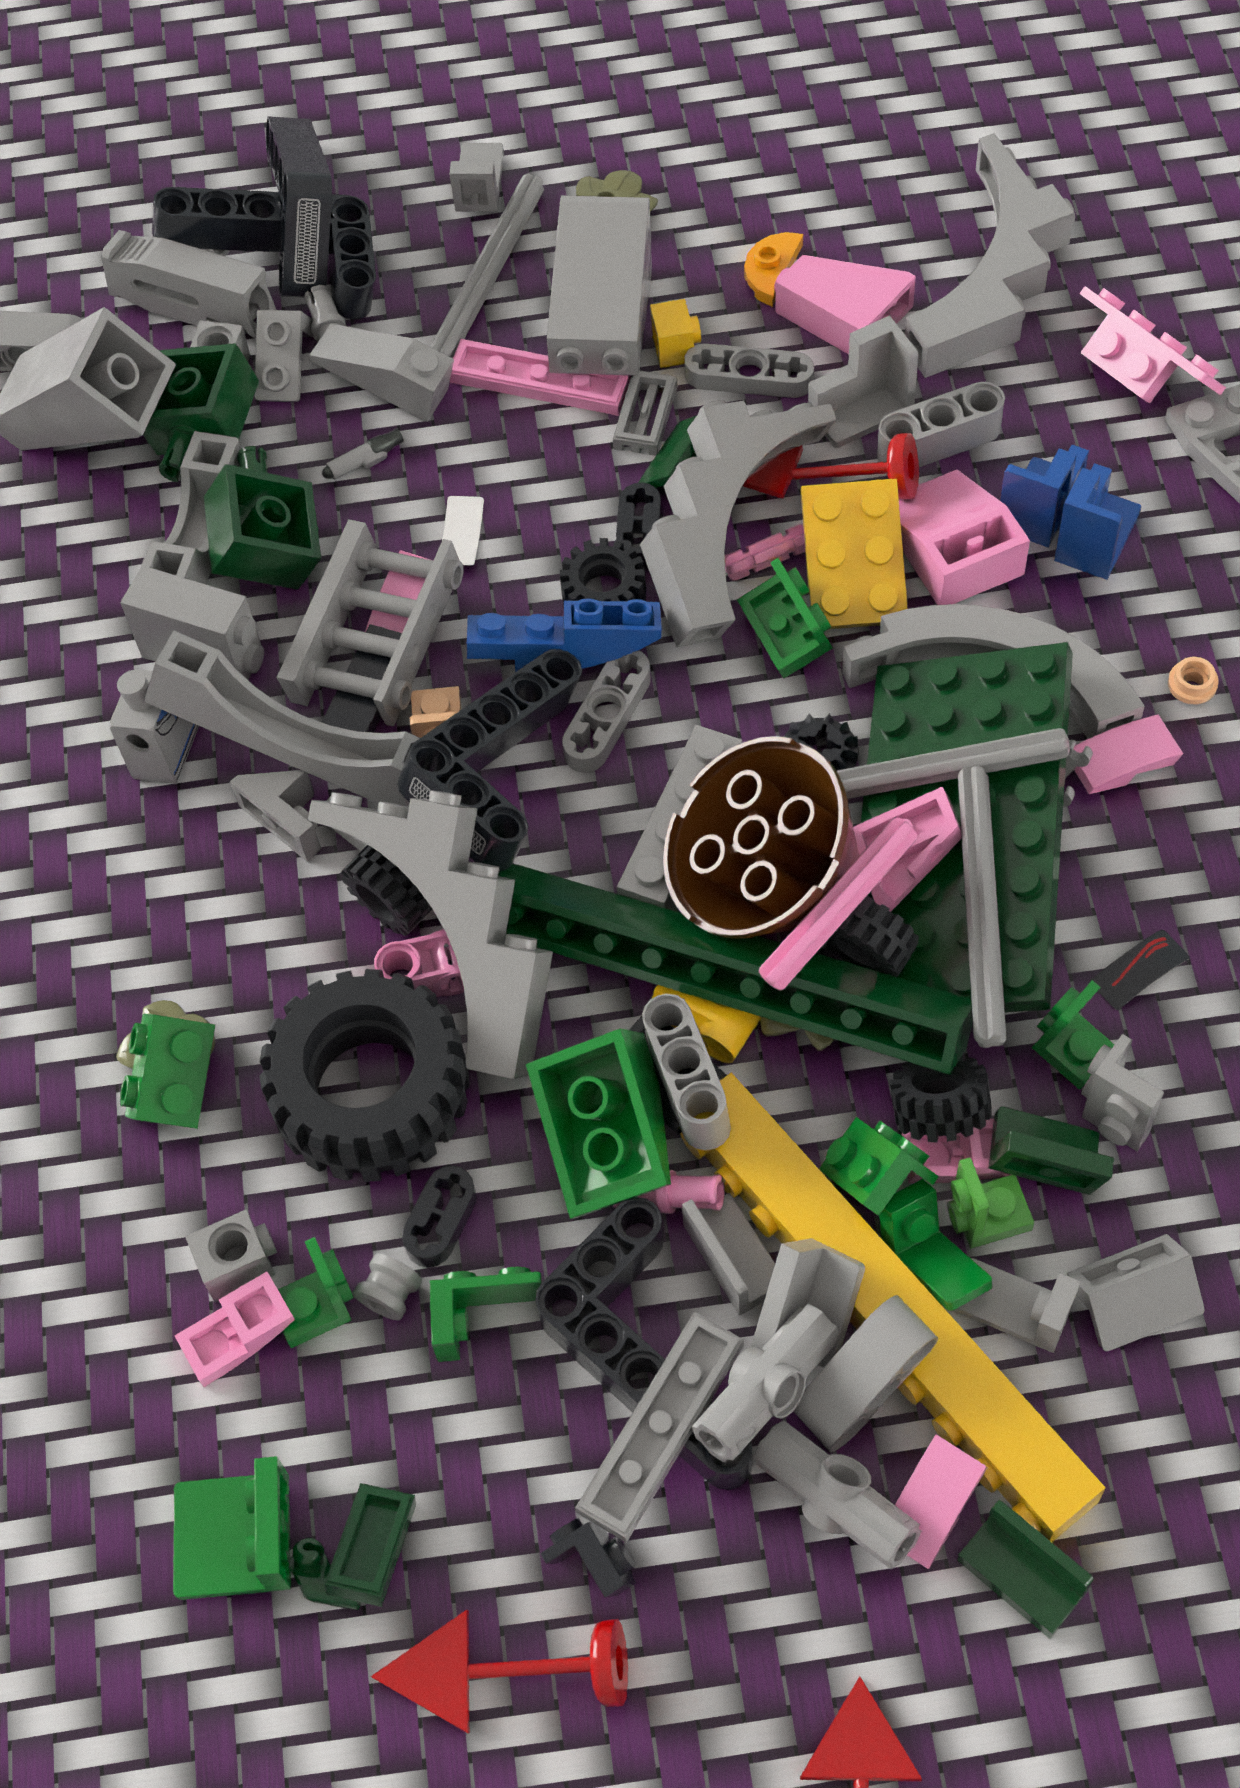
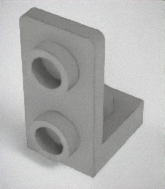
M463 143L461 145L460 161H451L449 172L455 212H498L504 156L502 143Z
M257 310L255 374L259 379V383L255 392V398L259 401L298 402L300 400L302 337H313L311 331L313 320L302 311Z
M972 1258L975 1263L992 1277L993 1288L953 1311L1054 1353L1073 1307L1081 1281L1059 1273L1051 1291Z

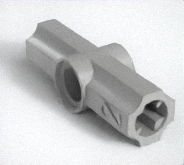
M807 1304L804 1308L798 1307L762 1349L755 1346L746 1348L737 1357L730 1370L728 1387L693 1424L692 1428L696 1439L707 1448L711 1455L723 1462H726L728 1459L734 1461L772 1416L782 1419L795 1410L804 1394L806 1377L840 1340L837 1326L826 1317L823 1311Z
M785 1421L774 1425L766 1437L760 1441L753 1456L757 1460L756 1465L804 1501L802 1512L813 1526L831 1534L845 1533L889 1569H893L901 1564L917 1543L922 1532L919 1529L920 1524L870 1487L871 1475L860 1462L842 1454H827Z

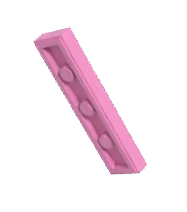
M461 339L453 357L454 363L450 383L619 416L631 375L549 373L547 355Z

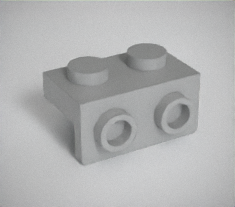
M1122 1034L1113 1048L1104 1044L1088 1068L1087 1072L1091 1076L1081 1092V1095L1087 1098L1082 1118L1097 1126L1099 1132L1110 1142L1120 1146L1127 1145L1138 1152L1149 1136L1164 1092L1124 1068L1132 1039Z

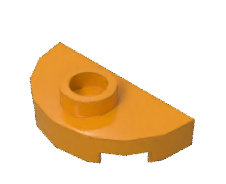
M785 232L770 235L757 242L747 253L744 265V278L748 286L755 292L757 300L773 307L776 301L775 281L783 269L790 268L794 264L803 246V234Z

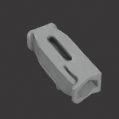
M118 230L103 248L101 259L109 295L122 297L150 312L198 326L199 320L242 325L244 331H247L250 336L256 338L257 323L253 320L257 316V310L259 308L260 310H276L265 282V268L226 257L229 250L199 249L165 238L131 236V233Z

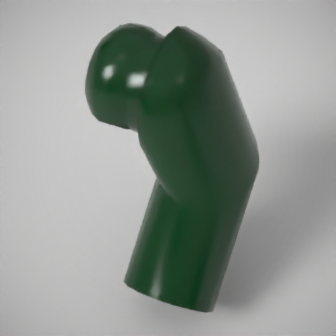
M305 1538L298 1541L293 1547L290 1568L303 1596L314 1603L359 1610L362 1602L326 1594L324 1584L331 1565L324 1553L322 1543L313 1538Z

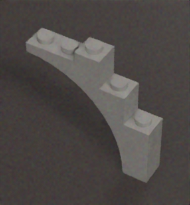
M995 133L979 138L976 172L987 189L996 217L994 238L977 267L959 286L927 308L906 317L905 335L918 351V369L924 378L1020 341L1022 321L1026 315L1022 301L1045 292L1047 274L1051 267L1048 252L1070 243L1072 224L1075 222V212L1071 202L1067 198H1063L1053 184L1037 189L1033 178L1025 175L1016 163L1012 150L1008 147L1005 148Z
M715 400L700 408L698 415L687 429L697 457L688 458L680 462L664 485L674 515L663 517L654 522L653 528L640 544L676 648L719 639L736 620L728 594L724 550L727 526L738 493L746 479L763 464L794 447L819 442L837 420L831 404L812 407L811 403H803L792 407L788 411L772 413L771 410H761L752 415H749L744 400L726 403L724 400Z
M430 790L429 799L410 798L409 806L379 802L378 810L361 807L362 797L332 792L330 801L311 800L308 821L335 828L359 839L380 852L413 882L433 908L456 956L464 986L468 1037L465 1059L466 1069L510 1079L528 1076L526 1064L534 1061L553 951L536 948L537 939L506 934L515 880L498 876L499 867L468 862L478 808L460 805L461 795Z

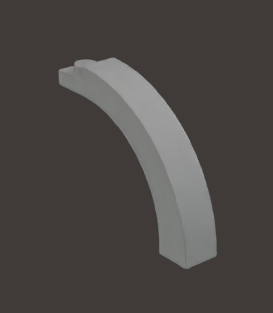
M963 604L929 605L905 609L881 616L880 634L860 637L843 648L842 674L849 688H853L876 680L877 666L1068 642L1073 652L1069 714L1088 739L1115 727L1142 719L1145 707L1128 681L1096 650L1054 625L1006 609Z

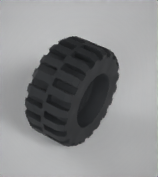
M366 969L364 976L353 977L351 970L337 973V980L324 985L322 980H319L307 987L309 994L302 1000L298 996H294L283 1007L286 1013L285 1019L276 1018L273 1020L267 1032L271 1044L266 1043L261 1049L259 1061L263 1069L262 1074L259 1076L261 1089L279 1132L282 1133L287 1146L295 1155H303L308 1166L321 1172L325 1171L329 1165L334 1178L347 1181L352 1179L353 1173H361L364 1182L380 1181L381 1172L394 1169L397 1177L411 1171L409 1163L413 1160L420 1158L423 1163H426L437 1154L435 1143L439 1139L444 1143L449 1142L457 1130L454 1117L460 1118L464 1116L468 1103L465 1091L470 1088V1082L460 1033L456 1029L454 1018L447 1006L438 1004L436 994L425 985H419L414 989L410 977L394 973L391 979H387L384 977L383 971L377 969ZM370 1043L388 1044L404 1050L414 1059L413 1069L405 1084L394 1095L378 1104L360 1108L343 1107L325 1100L318 1093L320 1080L327 1067L339 1055L353 1047Z

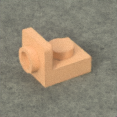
M459 686L412 691L410 728L413 735L419 738L423 737L462 710Z

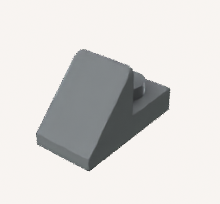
M294 770L237 775L230 781L239 807L305 861L308 862L321 850L315 831L318 825L308 821L309 812L303 808L314 796L307 772Z

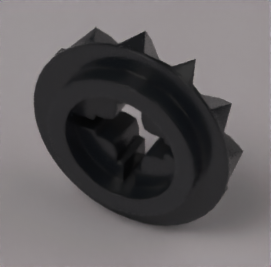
M809 713L804 721L799 723L791 722L785 736H781L792 738L797 743L811 748V745H815L818 739L825 737L828 749H824L821 754L833 765L836 771L854 768L859 755L858 736H854L850 731L848 722L841 724L835 721L830 713L825 718H813Z

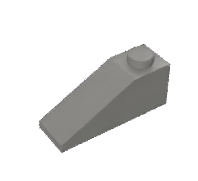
M336 324L329 325L309 355V361L427 422L448 391L454 363L453 358L414 338Z

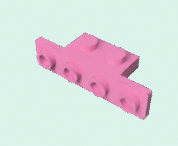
M1086 286L1082 289L1080 294L1108 315L1083 348L1081 354L1136 395L1151 403L1177 366L1183 368L1219 395L1224 392L1226 387L1214 379L1219 371L1197 354L1191 362L1182 356L1187 349L1186 346L1166 332L1163 333L1160 339L1151 334L1156 325L1135 310L1132 311L1129 317L1120 311L1125 303L1105 288L1101 290L1099 295Z

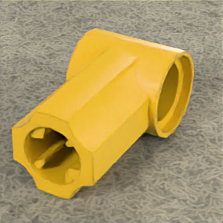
M660 985L656 986L652 996L654 998L662 994H674L683 998L690 1007L709 1056L724 1063H733L761 1019L758 1015Z

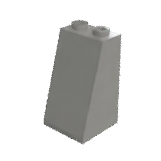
M561 196L547 329L549 373L639 376L652 272L649 198Z
M103 307L20 354L0 393V435L20 450L138 438L143 435L176 364L108 309Z

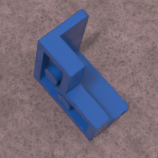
M1071 445L1068 451L1059 448L1052 462L1033 457L1026 469L1012 464L1006 468L1000 501L1008 507L1031 542L1049 548L1061 525L1064 502L1081 469H1086L1089 450Z
M1094 463L1091 470L1081 469L1064 502L1054 561L1108 580L1140 515L1141 505L1109 494L1108 488L1112 469Z

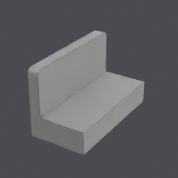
M730 1193L724 1195V1202L720 1211L698 1209L692 1199L683 1203L684 1228L738 1315L740 1316L763 1303L775 1263Z
M1168 1234L1067 1273V1276L1081 1281L1076 1297L1089 1309L1098 1344L1104 1351H1111L1203 1314L1205 1310L1191 1254Z
M812 1238L781 1243L751 1346L762 1349L798 1307L804 1308L807 1304H810L824 1312L826 1317L837 1326L840 1340L818 1364L824 1368L842 1347L865 1272V1265Z

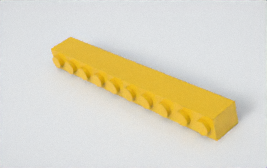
M732 1072L720 1080L726 1097L731 1125L729 1138L724 1144L715 1149L701 1150L688 1144L681 1132L680 1135L686 1147L696 1158L701 1159L705 1156L717 1169L714 1174L722 1176L724 1191L727 1194L730 1193L733 1198L739 1195L752 1209L749 1211L750 1218L759 1231L767 1238L774 1235L781 1243L812 1238L865 1265V1272L850 1318V1322L856 1329L882 1303L895 1295H898L938 1337L936 1345L902 1382L898 1389L912 1404L916 1405L918 1402H921L934 1417L932 1425L941 1438L955 1447L959 1445L966 1454L988 1467L979 1482L989 1492L994 1493L998 1490L1013 1507L1011 1509L1048 1540L1051 1542L1056 1540L1099 1503L1106 1487ZM702 1112L694 1118L707 1119L713 1116L714 1113Z

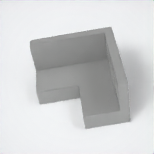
M890 315L850 333L848 365L809 382L808 403H811L812 407L831 404L837 420L825 436L835 448H839L878 430L880 421L884 416L915 403L918 351Z

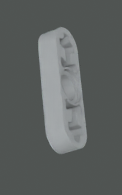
M698 344L687 351L684 359L687 382L694 388L702 390L798 398L808 393L809 382L814 380V363L812 359L804 353L795 351ZM702 364H709L708 368L701 369ZM725 365H729V372H725ZM744 365H755L761 369V372L755 376L747 377L739 374L737 370ZM769 369H774V377L769 376ZM791 372H798L795 378L789 376Z
M638 650L619 659L607 662L574 716L562 739L565 761L573 770L578 772L595 771L605 763L651 682L650 663L643 652ZM631 668L637 669V674L630 673L623 683L624 691L619 688L621 686L620 672L627 673ZM603 702H613L621 708L619 713L611 718L597 716L594 713V709ZM591 728L595 731L593 734L594 749L586 748L583 753L577 752V746L584 747L591 737Z

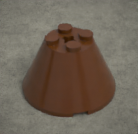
M770 736L738 744L713 759L689 784L694 789L687 799L680 815L673 812L668 825L664 843L663 865L666 884L675 905L688 920L709 933L725 938L739 939L795 929L859 857L848 800L841 778L833 765L822 754L809 746L797 743L792 738Z

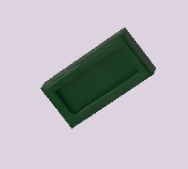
M360 1483L324 1584L327 1595L379 1607L383 1606L416 1507L415 1495Z

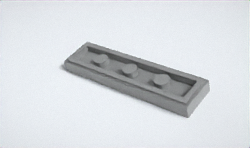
M696 1312L693 1313L576 1505L577 1514L627 1543L692 1434L693 1424L705 1412L742 1350L744 1339Z

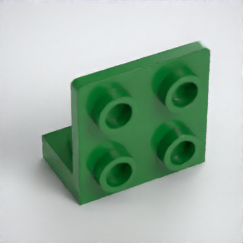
M277 1456L254 1458V1475L186 1481L175 1484L173 1593L177 1599L186 1600L291 1589L289 1474Z

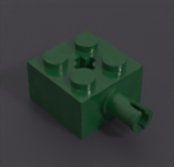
M236 343L159 350L172 360L176 366L146 426L143 436L157 455H164L163 461L159 465V472L164 478L173 482L181 480L180 467L194 431L240 438L259 379Z
M244 447L237 453L239 467L225 464L204 496L211 573L299 590L322 559L312 482L268 473L266 451L259 447L257 450L258 459L256 460V447Z

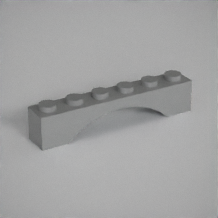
M173 630L155 662L144 700L145 703L376 803L388 802L409 806V802L399 792L397 784L409 750L415 741L420 739L419 737L406 731L393 733L357 732L330 726L305 717L279 704L256 688L233 667L220 650Z

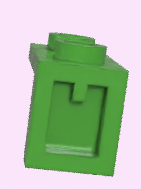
M969 1157L959 1160L956 1180L951 1181L953 1196L952 1201L947 1202V1210L955 1232L957 1234L965 1233L970 1249L1033 1230L1034 1220L1015 1175H1009L981 1184L972 1159Z

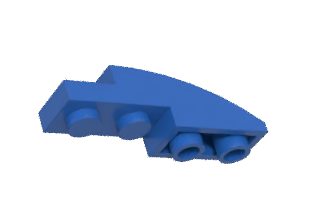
M581 599L579 601H564L563 616H548L545 614L504 616L496 613L468 615L467 659L515 660V672H517L544 652L551 649H561L574 655L579 660L582 668L596 666L619 659L661 639L660 602H646L639 599L627 602Z

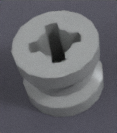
M377 1253L369 1263L371 1273L366 1281L357 1284L353 1291V1296L370 1310L386 1318L399 1321L406 1312L404 1303L409 1293L418 1290L422 1283V1278L404 1263L387 1255Z

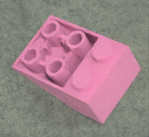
M954 470L918 485L917 494L914 499H899L903 553L937 605L958 603L1025 575L1030 543L1029 538L1004 503L959 470Z

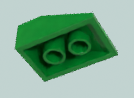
M620 1028L526 1064L570 1219L579 1218L624 1202L627 1199L671 1185L660 1084L644 1033Z

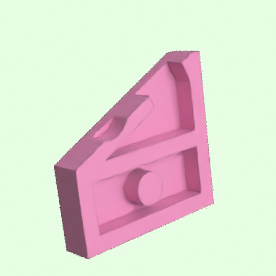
M943 787L853 827L859 856L895 817H899L909 823L917 833L916 841L871 891L875 903L880 906L881 904L890 908V912L962 839L960 824Z

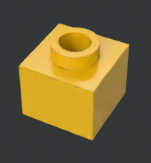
M685 299L651 304L652 338L660 368L685 364L684 359L687 351L694 347V343L701 342V330L697 315H689Z

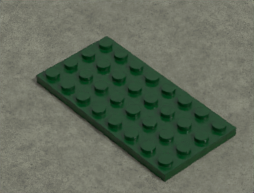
M1068 642L877 666L867 765L1057 728L1064 729L1068 736L1073 652ZM1066 758L986 773L989 779L1005 1013L1050 1010ZM958 778L863 796L861 823L943 787L951 801L961 827ZM961 839L891 913L901 916L904 919L903 923L910 925L914 929L913 933L919 937L917 947L898 975V978L971 999ZM870 892L867 896L873 899L872 893Z

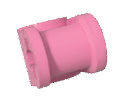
M444 929L429 935L385 944L378 950L374 958L375 969L382 970L384 977L387 979L392 978L389 976L392 972L404 969L410 971L405 976L412 979L414 989L419 985H425L436 994V997L464 993L457 959ZM448 959L451 960L452 965L448 964Z

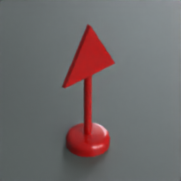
M901 433L893 436L888 445L887 462L796 468L803 452V445H800L763 464L742 485V487L784 499L791 480L887 474L888 479H897L899 499H914L919 482L917 447L911 433Z
M465 1610L370 1677L470 1734L469 1679L590 1672L592 1687L598 1701L606 1707H619L625 1704L627 1697L628 1656L622 1624L619 1619L601 1621L595 1625L591 1634L589 1657L469 1664V1610Z
M860 1676L800 1776V1780L853 1781V1788H869V1781H922L920 1774Z

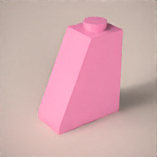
M802 255L790 268L783 269L775 281L776 313L849 354L850 333L889 315L897 324L913 308L916 276L906 271Z

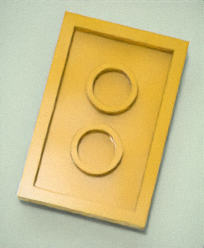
M897 479L801 486L807 578L810 590L809 603L810 606L818 603L832 626L830 629L880 626L881 616L908 609Z

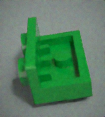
M779 558L770 562L776 575L744 594L737 601L783 678H786L833 649L824 633L832 628L818 603L808 607L802 596L809 593L810 590L796 567L787 572Z
M155 1014L142 1015L141 1023L133 1025L129 1041V1053L135 1055L132 1076L126 1075L124 1077L120 1092V1105L126 1107L125 1117L140 1121L198 1129L216 1024Z
M858 1117L853 1120L843 1136L837 1138L831 1144L827 1151L826 1159L819 1168L821 1172L878 1216L911 1170L931 1185H934L939 1178L938 1175L924 1166L930 1157L928 1154L879 1120L876 1126L871 1128Z

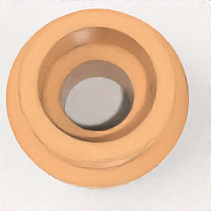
M1200 657L1183 659L1172 668L1168 678V687L1172 695L1187 704H1202L1209 701L1215 695L1219 683L1213 665ZM1188 681H1193V682H1196V683L1199 684V685H1191V684H1189V683H1187V682H1188Z

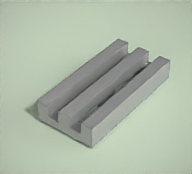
M639 371V376H631L613 436V449L623 450L624 445L631 446V452L640 453L641 448H646L649 450V455H657L678 387L677 376ZM642 383H649L635 433H628ZM662 385L664 390L651 435L647 436L645 434L659 386Z

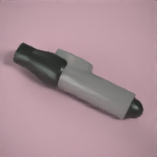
M396 428L389 433L367 440L366 443L326 463V467L322 470V476L326 479L333 478L335 480L362 465L366 469L375 466L388 457L387 453L391 449L404 442L402 434Z

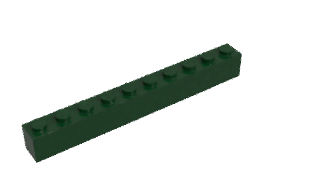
M514 863L510 868L498 872L500 877L515 880L506 934L537 939L536 948L553 951V953L949 1075L967 1048L973 1021L972 1000L817 953L787 987L780 991L770 986L759 973L762 964L781 944L780 942L760 936L739 939L717 936L703 930L688 920L682 913Z

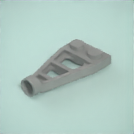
M1240 384L1225 389L1221 395L1215 392L1167 408L1165 421L1185 453L1240 503V460L1235 462L1229 460L1214 445V443L1240 435Z

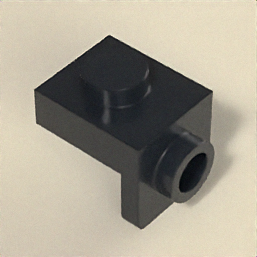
M577 1518L565 1524L549 1536L554 1545L541 1553L546 1564H557L578 1551L605 1598L618 1596L636 1584L629 1571L635 1567V1563L624 1543L618 1537L611 1539L606 1530L592 1522H587L583 1525L581 1520Z

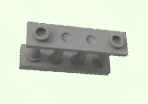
M348 519L277 675V679L289 701L308 706L314 690L319 689L320 686L374 698L373 701L384 723L394 726L400 711L405 710L409 705L412 695V683L452 590H456L462 581L463 564L458 558L452 541L442 540L434 561L377 549V545L374 543L366 523ZM373 568L425 578L417 600L360 587L367 572ZM356 606L408 618L399 640L344 628L343 625L350 610H354ZM338 646L391 658L382 680L330 669L325 666L332 650L337 649Z

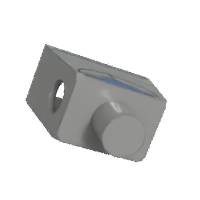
M137 669L128 671L117 682V689L121 696L110 720L111 733L133 779L177 784L199 725L145 703L144 700L153 671Z

